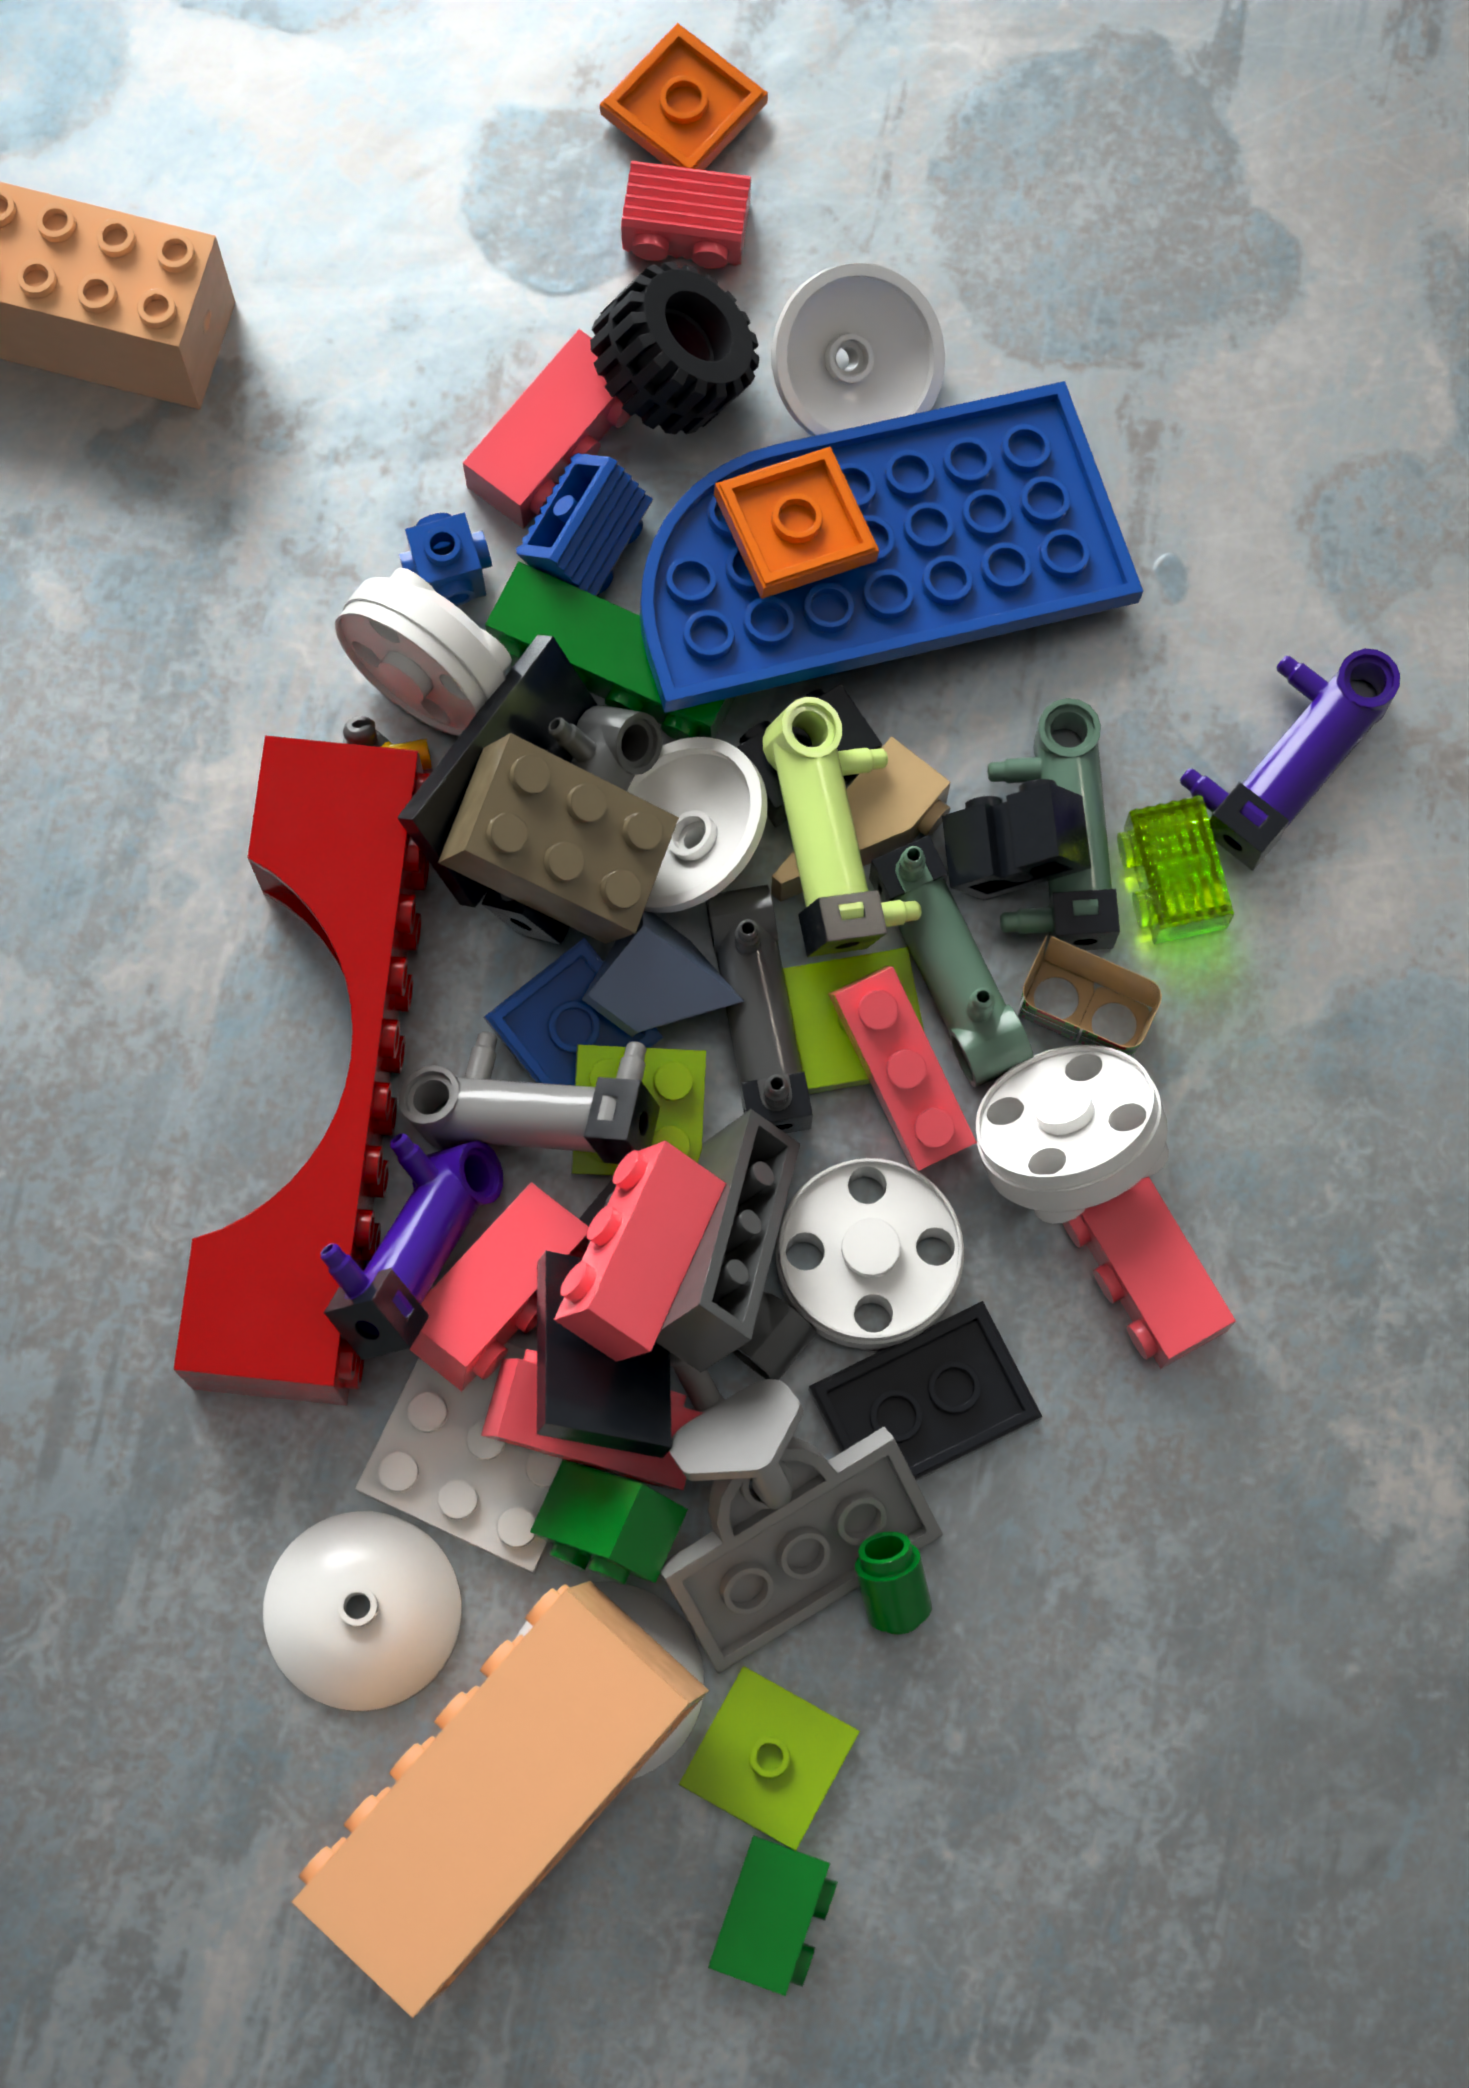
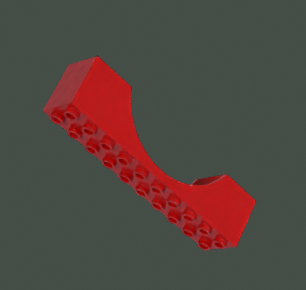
M265 735L247 858L263 894L289 909L307 924L325 944L342 970L346 979L351 1004V1059L345 1088L337 1111L323 1139L309 1160L291 1181L271 1199L245 1217L219 1230L192 1238L173 1370L193 1390L347 1406L349 1389L359 1390L361 1387L364 1360L358 1356L323 1313L340 1286L328 1272L327 1265L321 1259V1251L329 1244H337L345 1254L352 1257L364 1272L366 1261L372 1259L380 1246L381 1224L375 1223L374 1199L385 1198L388 1187L389 1160H383L382 1139L383 1135L393 1136L395 1131L397 1098L391 1097L392 1086L390 1078L391 1073L401 1074L404 1064L406 1041L405 1036L400 1035V1021L398 1018L399 1011L409 1012L411 1008L414 978L413 974H408L407 950H418L422 922L421 913H416L415 890H426L429 874V861L397 818L431 774L423 772L418 751Z

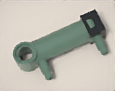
M1065 698L1054 701L1046 707L1039 719L1034 738L1033 752L1035 757L1011 758L1002 762H991L988 764V779L991 782L1004 781L1007 784L1025 783L1036 779H1050L1056 781L1058 786L1083 797L1091 868L1048 881L1050 898L1048 907L1004 912L1000 915V926L1003 932H1018L1020 934L1049 932V939L1053 936L1082 950L1113 949L1120 933L1117 893L1116 889H1112L1098 743L1101 724L1098 714L1093 708L1079 699ZM1062 728L1070 729L1079 735L1082 743L1071 748L1063 747L1056 743L1051 733Z
M927 835L871 860L869 880L874 890L879 891L881 902L896 900L907 902L915 900L920 904L921 917L916 921L905 922L904 925H899L898 928L949 1030L950 1042L959 1065L970 1084L975 1088L1002 1076L1012 1067L1033 1058L1034 1055L1021 1021L1009 1004H1005L946 884L948 873L930 836Z

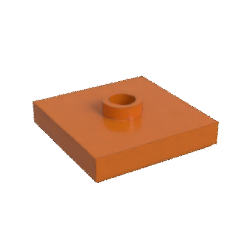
M677 23L600 103V115L664 165L705 170L768 103V92Z
M831 446L715 483V499L761 599L877 561L879 554L878 546Z

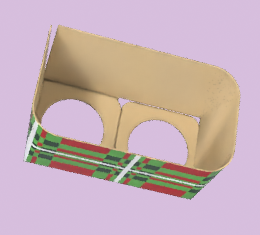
M1046 935L1023 985L1017 1016L1080 1044L1109 1047L1133 1057L1145 1039L1160 1006L1162 994L1159 986L1144 976L1051 936L1045 952ZM1053 977L1063 978L1075 987L1078 993V1006L1071 1016L1060 1019L1036 1008L1034 993L1038 985L1044 980ZM1094 983L1104 986L1094 991ZM1108 1003H1118L1131 1010L1136 1019V1031L1130 1041L1119 1045L1094 1034L1092 1018L1101 1006Z

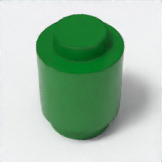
M881 1532L864 1540L858 1549L859 1557L855 1562V1571L869 1624L879 1631L894 1635L912 1632L929 1617L932 1611V1602L919 1550L911 1544L910 1539L905 1534L900 1532Z

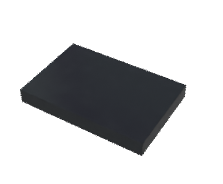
M545 1251L537 1262V1435L663 1458L672 1448L670 1351L655 1342L651 1352L616 1362L556 1322L554 1318L564 1299L560 1293L561 1286L568 1273L575 1265L581 1262L582 1258Z
M983 1301L930 1326L924 1332L908 1341L881 1350L810 1385L808 1388L840 1453L880 1428L885 1427L895 1438L916 1481L1041 1420L1043 1417Z

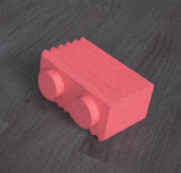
M631 161L621 220L622 249L627 252L632 251L637 257L649 261H660L671 255L674 258L682 256L687 260L692 259L695 264L710 269L723 268L727 263L734 266L740 265L751 201V176Z

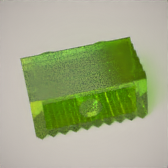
M1197 795L1193 798H1184L1180 801H1171L1167 804L1160 803L1156 806H1147L1143 809L1136 808L1129 811L1124 825V832L1117 833V845L1124 869L1134 868L1139 891L1132 893L1135 917L1140 929L1149 927L1154 944L1227 929L1235 914L1203 796Z

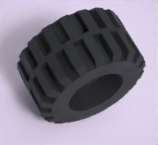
M663 262L659 267L654 264L639 274L595 320L592 327L595 336L590 340L591 352L598 357L594 362L597 374L605 378L607 384L604 387L611 397L616 396L623 403L621 408L631 417L636 414L641 418L642 424L652 429L659 425L664 433L676 435L681 430L685 434L694 433L700 427H705L738 397L755 378L753 372L759 366V356L754 350L758 347L756 334L748 328L751 322L745 311L739 310L735 304L737 300L729 291L724 292L718 286V281L707 274L705 277L700 275L697 268L685 264L680 269L675 262Z

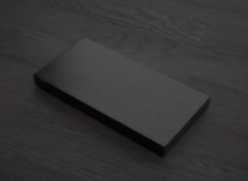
M537 635L505 676L504 682L485 702L397 817L460 905L475 908L490 888L439 864L438 861L483 748L512 733L571 763L573 756L558 745L556 739L549 733V724L555 718H563L569 724L577 726L578 720L589 708L598 705L553 636Z

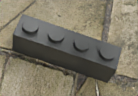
M752 1109L703 1143L698 1164L724 1181L726 1185L656 1339V1343L699 1372H703L751 1341L800 1148L799 1142Z

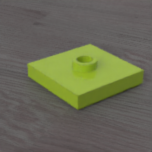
M908 947L783 968L802 1072L805 1071L809 1094L871 1084L828 993L882 967L893 966L923 1028Z
M743 1666L678 1785L796 1851L860 1731Z

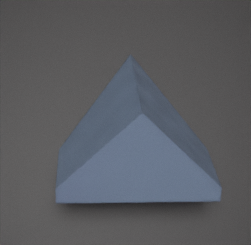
M647 911L643 912L635 934L616 940L582 998L584 1002L631 1037L642 1031L744 1002L689 939L655 913Z

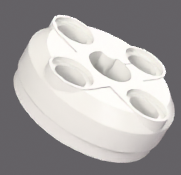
M404 568L396 569L390 577H377L365 580L345 603L343 612L335 622L336 635L343 650L372 685L398 707L416 719L437 730L456 736L462 734L485 702L504 682L505 671L512 661L509 652L495 637L480 629L463 611L438 594L422 577Z
M1072 1045L1036 1054L1033 1058L1012 1067L1004 1073L988 1090L977 1112V1146L990 1182L1008 1200L1023 1207L1033 1209L1036 1217L1043 1222L1056 1224L1075 1219L1086 1208L1105 1203L1133 1187L1142 1178L1155 1174L1164 1167L1168 1160L1169 1150L1166 1143L1167 1119L1159 1092L1147 1071L1137 1060L1113 1048L1098 1045Z
M864 1158L842 1162L829 1167L811 1178L799 1189L788 1204L782 1216L776 1240V1271L779 1284L789 1305L811 1324L816 1333L837 1344L870 1352L883 1350L908 1341L932 1326L946 1311L959 1285L964 1263V1242L960 1223L944 1194L928 1178L916 1170L901 1163L884 1159ZM870 1177L880 1183L883 1187L884 1195L875 1203L864 1204L852 1197L848 1187L857 1178ZM930 1237L939 1238L949 1246L952 1257L945 1264L938 1266L929 1265L919 1257L916 1249L918 1243ZM807 1242L818 1247L822 1253L823 1260L814 1269L807 1271L799 1270L791 1265L786 1253L793 1245ZM864 1304H878L888 1312L891 1323L883 1331L876 1333L867 1332L856 1323L854 1317L856 1310Z

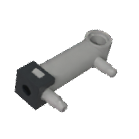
M483 1031L478 1034L476 1044L471 1049L465 1077H456L447 1068L437 1065L426 1066L413 1072L404 1081L399 1092V1106L402 1114L422 1137L435 1148L445 1150L468 1142L481 1141L494 1145L595 1152L604 1163L620 1164L623 1158L630 1152L652 1146L660 1106L642 1082L646 1066L644 1062L646 1047L644 1044L636 1041L626 1045L624 1057L620 1059L616 1078L598 1077L596 1087L491 1079L498 1039L495 1034ZM447 1102L441 1111L433 1114L441 1104Z

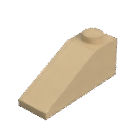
M892 736L882 747L888 755L886 767L874 769L869 773L859 774L846 789L863 866L870 864L871 860L913 842L920 832L925 836H931L942 824V816L948 814L951 807L945 804L951 782ZM794 851L772 875L771 894L780 902L803 892Z

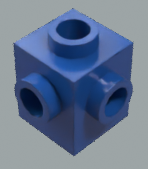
M465 512L453 516L449 513L431 514L419 520L416 526L405 529L410 551L399 554L402 568L408 569L422 577L438 594L455 606L463 605L472 599L487 595L482 569L492 567L489 549L482 530L471 533Z

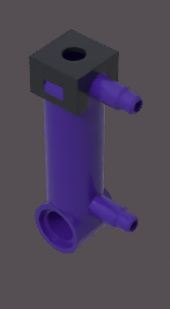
M1365 648L1354 651L1344 659L1338 672L1329 682L1304 663L1297 662L1290 655L1284 656L1276 667L1277 672L1284 676L1291 686L1312 701L1245 781L1243 783L1239 782L1230 794L1208 776H1202L1193 768L1187 769L1180 778V784L1190 791L1191 796L1213 812L1204 833L1250 870L1254 871L1280 840L1284 830L1372 726L1384 717L1400 687V673L1397 664L1389 655L1375 649ZM1365 680L1371 683L1376 689L1378 696L1368 698L1358 695L1352 689L1350 681Z
M400 1133L396 1135L390 1142V1148L397 1155L399 1164L412 1179L414 1190L364 1272L352 1257L345 1254L337 1244H329L321 1251V1259L327 1265L328 1272L340 1286L323 1313L362 1360L412 1347L429 1318V1314L421 1306L427 1293L478 1207L493 1203L500 1196L503 1188L501 1162L495 1151L486 1143L473 1141L426 1155L419 1145L412 1142L407 1134Z

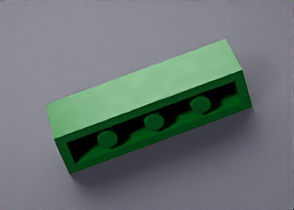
M519 561L485 624L486 632L495 637L509 652L512 659L511 666L515 665L537 635L553 636L589 692L604 698L607 706L644 712L653 716L659 724H662V731L675 740L691 737L716 738L736 698L735 696L665 713L646 656L641 633L640 615Z

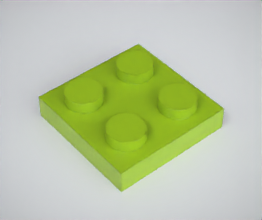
M577 1045L575 1086L596 1087L598 1077L616 1078L620 1059L624 1057L626 1047ZM646 1048L644 1059L646 1066L642 1082L660 1106L652 1145L666 1140L698 1163L703 1137L706 1051ZM572 1151L571 1174L614 1175L619 1165L604 1163L595 1152Z

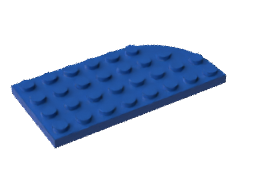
M1062 381L775 444L751 451L721 465L694 484L677 501L654 537L646 559L642 579L640 623L646 656L664 712L666 713L1136 604L1141 599L1143 588L1066 382ZM831 446L878 546L879 554L877 561L761 599L715 499V483Z

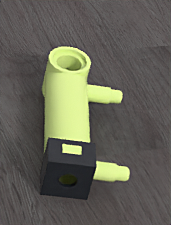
M803 697L792 702L766 728L763 736V752L767 761L778 774L806 908L798 914L807 957L867 949L887 934L886 927L904 925L905 922L916 921L922 914L921 906L915 900L902 902L901 900L881 902L878 890L868 891L843 777L846 775L869 773L874 769L885 768L888 764V755L882 748L871 750L868 748L838 751L837 747L842 738V723L839 715L829 703L815 697ZM792 727L804 730L811 739L812 747L800 744L792 732Z

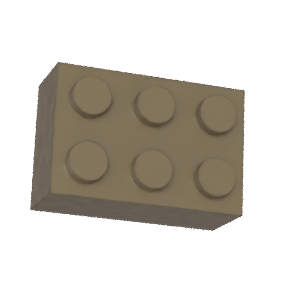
M510 733L483 748L438 863L598 941L608 944L636 933L679 817Z

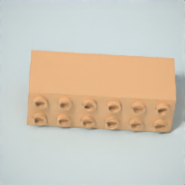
M0 182V359L201 409L236 303L216 236Z
M591 1581L573 1587L564 1584L557 1591L552 1588L535 1604L525 1617L533 1626L525 1636L519 1635L512 1643L506 1640L493 1652L480 1668V1671L487 1677L485 1682L480 1687L474 1686L467 1694L463 1691L460 1692L443 1709L434 1721L442 1731L435 1738L433 1736L428 1738L421 1746L416 1743L400 1758L389 1772V1775L397 1781L393 1787L389 1788L387 1786L376 1797L370 1795L344 1823V1827L351 1832L350 1836L347 1839L342 1837L331 1849L328 1846L324 1847L298 1876L306 1886L293 1899L292 1903L412 2018L448 1989L709 1692L700 1681Z

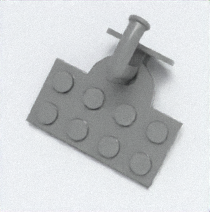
M670 1352V1366L673 1367L695 1410L703 1413L683 1425L672 1437V1448L669 1451L675 1463L688 1480H715L711 1487L708 1506L714 1531L668 1558L660 1573L718 1674L857 1589L859 1583L855 1571V1562L859 1557L858 1549L861 1543L870 1536L888 1531L900 1532L905 1534L910 1539L911 1544L920 1550L943 1535L895 1438L885 1427L880 1428L827 1461L813 1444L793 1437L803 1416L804 1409L798 1398L784 1382L776 1379L758 1381L725 1400L719 1393L707 1369L699 1372ZM750 1481H753V1489L749 1488Z

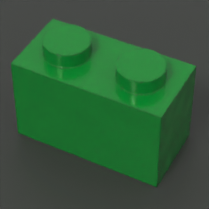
M562 1460L530 1532L553 1544L549 1556L573 1568L585 1571L589 1561H591L588 1567L589 1570L616 1583L625 1585L629 1575L656 1583L688 1509L642 1483Z
M753 1835L708 1968L786 1996L790 1983L803 1987L816 1948L804 1943L811 1919L815 1917L825 1921L838 1881L826 1877L830 1863Z

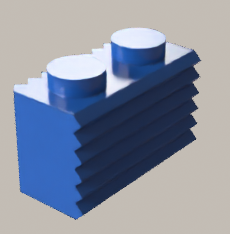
M577 453L570 457L571 464L564 467L565 474L558 477L559 484L552 488L553 494L546 498L547 504L540 508L541 514L534 518L535 524L528 528L529 534L522 538L523 544L516 548V552L528 566L597 596L604 592L611 584L614 576L612 569L626 545L632 543L640 535L643 529L642 518L651 505L653 498L646 495V491L638 487L639 483L633 481L632 476L624 472L625 468L617 465V460L607 456Z

